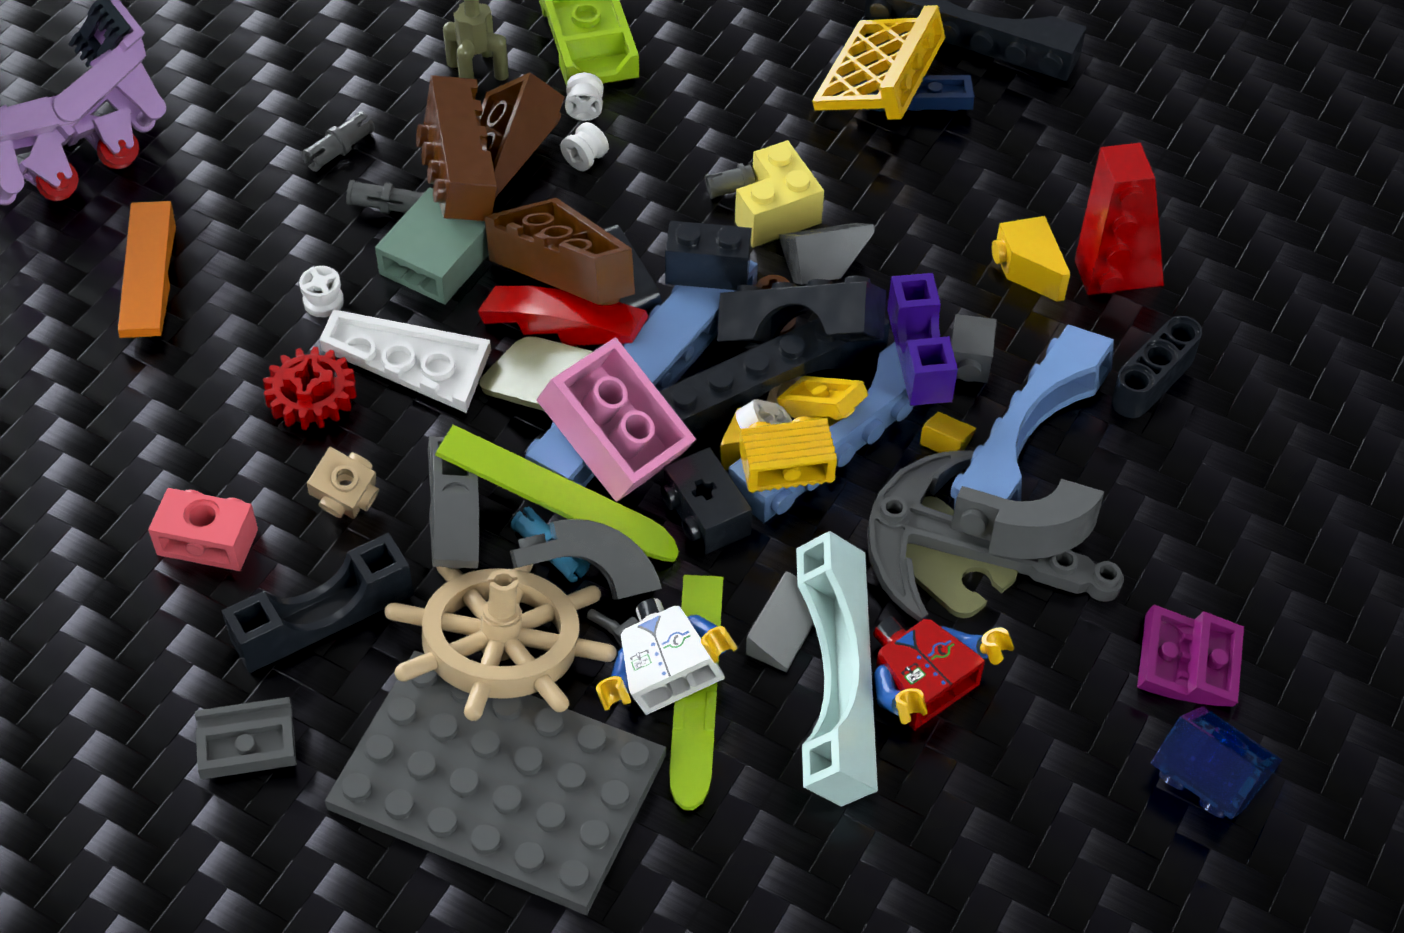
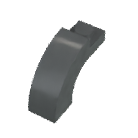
M1061 479L1056 490L1047 497L1034 501H1013L961 486L956 498L951 529L991 541L988 552L990 554L1018 559L1050 557L1076 547L1090 535L1097 523L1104 491Z
M581 519L554 521L549 523L552 541L546 542L545 534H539L519 539L520 548L510 551L514 569L561 557L583 559L594 565L604 575L609 584L613 600L662 589L655 568L642 549L620 531L602 523Z

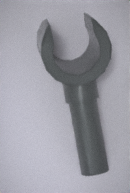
M590 609L587 613V619L613 634L621 648H623L621 640L623 630L639 623L633 616L620 625L615 620L613 621L594 609Z

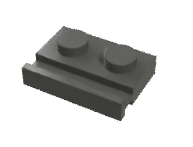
M290 697L195 711L197 722V766L201 780L297 765L294 724L292 720L293 711Z

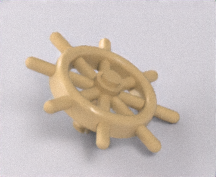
M533 564L515 569H483L463 574L460 569L436 567L447 583L432 595L425 608L390 603L385 607L384 612L385 616L392 621L422 626V646L425 654L396 666L395 677L399 681L404 682L434 670L447 683L470 693L464 709V715L470 721H476L481 718L488 698H517L536 692L540 693L554 711L564 712L569 706V700L555 682L568 671L575 656L602 662H612L617 656V650L611 644L578 638L579 618L577 610L599 601L601 598L600 589L596 586H588L566 595L553 583L530 573ZM524 603L534 607V609L522 613L519 605ZM467 606L476 618L454 613ZM552 621L558 634L534 630L533 628ZM442 630L469 636L448 643ZM525 647L546 650L547 652L535 659ZM478 651L483 653L481 663L466 658V656ZM509 658L515 663L514 666H499L500 661H505Z

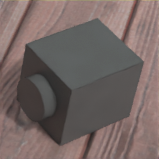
M955 314L951 345L958 368L956 379L988 383L997 319Z

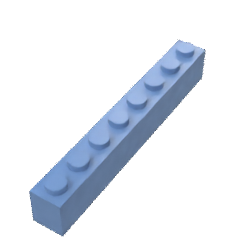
M751 260L747 285L756 286L758 264ZM675 285L670 297L661 306L657 305L651 311L648 321L643 325L633 343H625L624 348L658 391L674 385L718 335L720 293L735 292L736 290ZM552 422L551 428L541 439H535L527 449L525 459L583 487L595 476L554 422Z

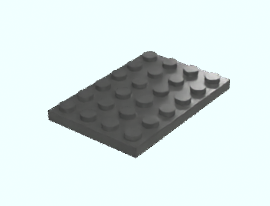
M414 650L409 660L423 655V653ZM434 670L409 681L402 682L397 679L326 797L325 804L327 810L587 915L666 757V747L569 709H566L564 712H556L545 700L532 695L507 699L488 698L481 718L476 721H470L464 715V709L470 693L447 683Z

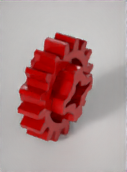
M313 347L310 354L304 355L303 351L299 348L296 349V357L293 359L286 355L280 356L281 367L270 365L269 372L271 377L263 379L267 408H271L275 419L284 417L286 426L290 427L296 421H300L302 430H307L310 422H316L319 428H324V419L330 417L337 422L340 420L338 410H351L350 399L357 396L353 369H348L345 357L336 360L333 350H329L323 356L319 355L318 347Z

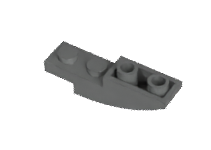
M429 436L428 465L431 495L429 519L433 567H446L449 569L478 568V476L435 456L438 447L445 437Z

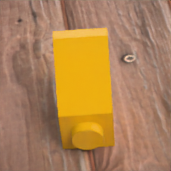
M1041 216L999 223L997 240L992 242V255L995 263L1001 264L1006 279L1056 302L1064 301L1070 271L1046 217Z

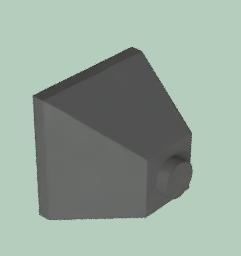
M850 223L779 234L780 243L793 282L808 286V281L812 279H841L874 234V225Z

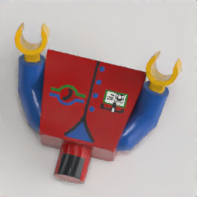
M893 617L884 619L873 632V636L883 646L878 652L876 670L873 674L877 704L882 709L898 715L902 724L908 723L913 730H916L980 685L985 658H989L992 664L998 665L1004 659L1002 650L1012 651L1015 649L1008 631L1004 628H994L984 635H972L948 627H940L931 619H923L906 631Z

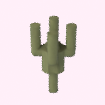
M464 0L463 3L459 4L458 10L454 13V22H447L443 26L447 65L451 68L458 67L459 78L474 79L472 62L474 55L481 54L487 58L493 56L494 77L497 80H506L509 77L506 39L504 36L493 32L490 7L487 4L479 3V0Z

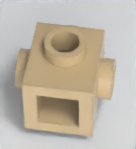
M332 447L328 448L307 482L309 495L320 500L318 505L323 510L338 518L345 514L355 519L360 509L367 511L373 504L379 488L375 487L376 472L372 470L373 465L368 460L355 453H350L349 456H346Z

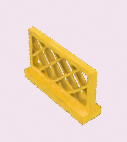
M938 5L924 6L918 18L859 21L812 100L814 109L885 108L887 120L902 119L945 39ZM868 33H875V34H873V35L868 36V37L865 38V35H866V34H868ZM887 40H890L889 42H886V43H884V44H882V45L876 47V45H879V44H881V43H883V42H885V41H887ZM900 49L899 52H896V53H894V54L888 56V54H890V53H892V52H895V51H897V50ZM867 50V52H865V53H863V54H861V55H859V56H857V57H855V58L853 57V56H855V55H857V54H859V53H862V52H864V51ZM875 60H879V61H877V62H875V63H873V64H871V65L865 67V65H867V64H869V63H871V62H873V61H875ZM889 69L888 72H886V73H884V74H882V75H880V76H876L877 74L882 73V72H884V71H886V70ZM854 70L856 71V72H854V73H852V74H850V75H848V76L842 78V76H844V75H846V74H848V73H850V72H852V71H854ZM867 80V82H865V83H863V84H861V85H858V86H856V87H854V88L852 87V86H854V85H856V84H858V83H860V82H863V81ZM879 90V93L877 95H867L873 91ZM841 91H844V93H842V94H839V95H837V96H833V95H835V94H837V93H839V92H841Z

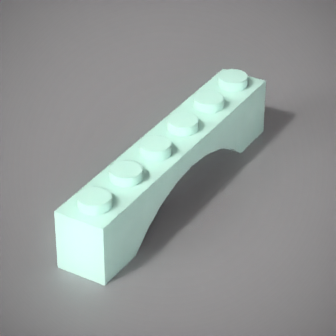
M828 531L796 548L797 586L808 606L817 631L824 669V699L820 716L812 734L802 744L803 787L842 807L877 792L878 785L865 552L833 532Z

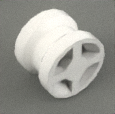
M585 72L571 76L566 86V112L571 117L582 121L598 117L602 112L604 86L602 81L597 76Z
M585 122L577 127L575 135H569L562 140L560 148L564 158L572 167L585 171L593 165L594 158H601L608 152L609 143L604 133L597 126Z
M316 266L302 274L299 284L303 294L305 310L310 315L328 317L333 309L340 310L343 307L344 298L340 289V277L333 268Z

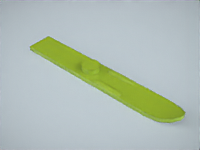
M452 425L435 453V456L566 519L590 520L610 526L629 537L648 557L667 562H675L678 557L679 551L674 538L663 526L652 519L456 425Z
M684 575L681 609L687 617L700 615L715 625L721 626L723 577ZM717 682L674 702L670 790L675 803L684 810L696 809L703 804L709 793L713 765Z

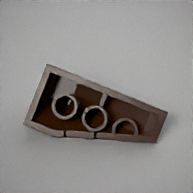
M531 72L488 91L482 104V116L479 117L481 126H486L488 136L487 151L491 152L497 183L495 198L548 134L556 127L561 118L560 109L565 97Z

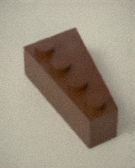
M431 75L424 124H418L416 144L417 147L422 148V164L428 166L427 179L429 184H433V200L435 203H439L443 218L485 221V216L493 212L497 183L491 152L487 151L488 136L486 126H481L479 116H482L483 111L481 100H475L476 93L478 92L477 79Z
M558 198L485 216L490 261L598 305H612L619 302L620 298L635 294L632 248Z

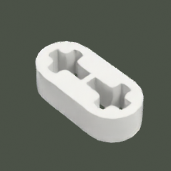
M759 399L751 401L736 412V419L740 428H748L756 422H768L771 425L792 422L790 415L781 405Z

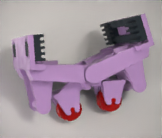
M120 0L95 1L87 12L88 17L82 27L69 42L71 47L75 44L77 45L74 52L76 54L82 52L79 58L82 61L87 58L85 66L87 68L92 66V68L57 96L43 97L9 107L6 105L0 107V205L5 206L13 203L17 193L24 187V179L35 185L40 194L46 199L62 201L69 198L76 190L79 180L78 173L66 158L63 146L67 143L69 146H72L82 138H85L95 148L99 159L109 168L122 169L129 166L135 160L139 151L138 140L132 133V126L139 132H148L154 127L155 120L160 119L165 114L166 104L158 94L141 63L146 57L142 41L145 32ZM105 102H108L117 110L103 116L93 115ZM30 152L29 157L18 165L16 155Z

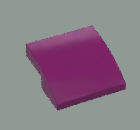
M1153 605L1145 615L1137 688L1168 698L1198 704L1234 707L1238 703L1244 626L1204 611L1194 620Z

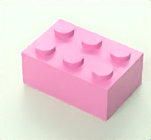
M616 337L552 378L536 399L616 502L664 469V466L677 460L696 440Z

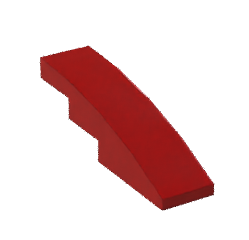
M495 286L478 310L484 324L517 322L523 335L557 333L562 344L570 346L606 344L615 337L621 344L633 343L649 317L646 310L617 302L612 305H598L561 289L537 286Z

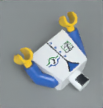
M647 599L636 607V613L640 622L624 629L621 634L623 648L617 652L611 677L601 681L596 686V691L605 711L609 710L610 706L617 701H622L624 705L630 704V692L643 712L648 715L725 679L724 673L717 664L719 661L718 656L728 649L735 651L738 647L725 627L717 626L700 615L687 617L680 606H673L664 610L659 599Z

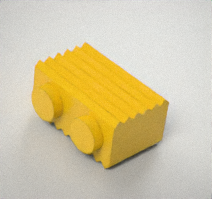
M802 416L788 423L771 425L768 422H756L748 428H740L739 451L749 492L754 493L757 490L762 492L765 489L771 491L774 488L779 490L782 487L788 489L791 486L796 488L799 485L805 487L808 484L815 485L816 483L822 485L824 482L831 483L835 480L837 456L827 418L813 419L812 417Z

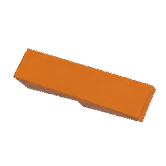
M171 201L131 203L118 323L120 338L162 335L170 291L168 268L176 230Z

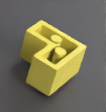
M787 140L754 151L753 173L756 183L736 189L735 223L737 226L752 228V248L779 239V234L798 232L821 224L824 189L790 142Z

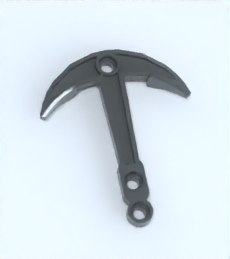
M958 450L928 455L900 469L880 490L873 504L867 528L869 561L883 590L902 610L919 622L927 619L928 613L922 603L915 583L912 559L905 558L907 544H916L952 555L1017 570V573L1028 575L1036 582L1075 594L1087 592L1092 598L1102 602L1114 600L1119 595L1124 583L1123 573L1115 563L1103 561L1095 564L1088 556L1075 553L1072 550L1036 559L1008 558L990 554L988 552L991 541L951 529L953 516L923 506L922 502L928 491L929 494L935 495L952 477L970 466L974 451ZM888 511H893V512H896V513H898V514H892V513H890V512H888ZM1059 563L1066 564L1067 567L1062 566V565H1060ZM1102 576H1106L1111 580L1104 579Z

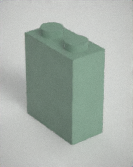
M431 187L427 189L375 246L380 275L443 304H446L489 255L485 221L443 218L439 203H435L433 200V188Z

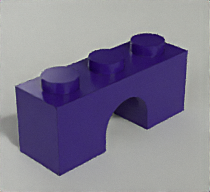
M933 273L891 276L887 311L910 406L952 402L958 368L950 337H940L939 313L941 303Z

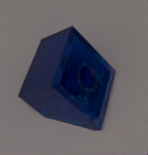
M1200 707L1179 717L1152 759L1151 764L1161 770L1159 776L1166 783L1179 790L1187 788L1200 797L1199 804L1209 813L1219 818H1224L1226 815L1233 819L1244 811L1277 769L1282 759L1205 707Z

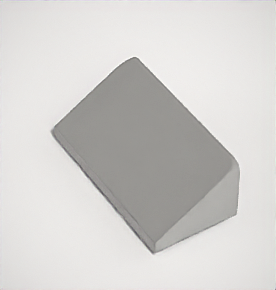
M786 571L750 630L746 641V655L784 672L788 671L814 625L808 606L797 586V577Z

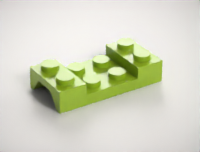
M539 0L544 17L547 16L559 53V66L566 86L571 76L583 72L597 76L602 83L639 77V54L620 0Z

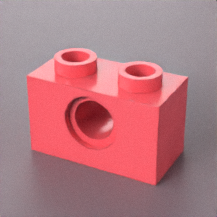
M167 488L148 531L156 554L159 556L241 571L258 531V526L252 504L245 503L237 498L224 499L204 495L196 490L183 491Z

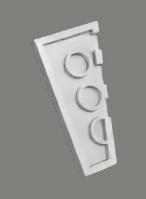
M334 309L319 339L322 351L328 352L333 350L338 358L345 357L348 362L465 413H467L491 352L490 340Z

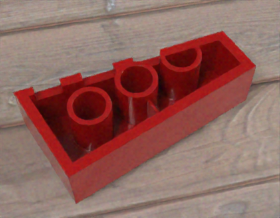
M1141 143L1100 147L1075 256V263L1087 295L1164 286L1156 180Z

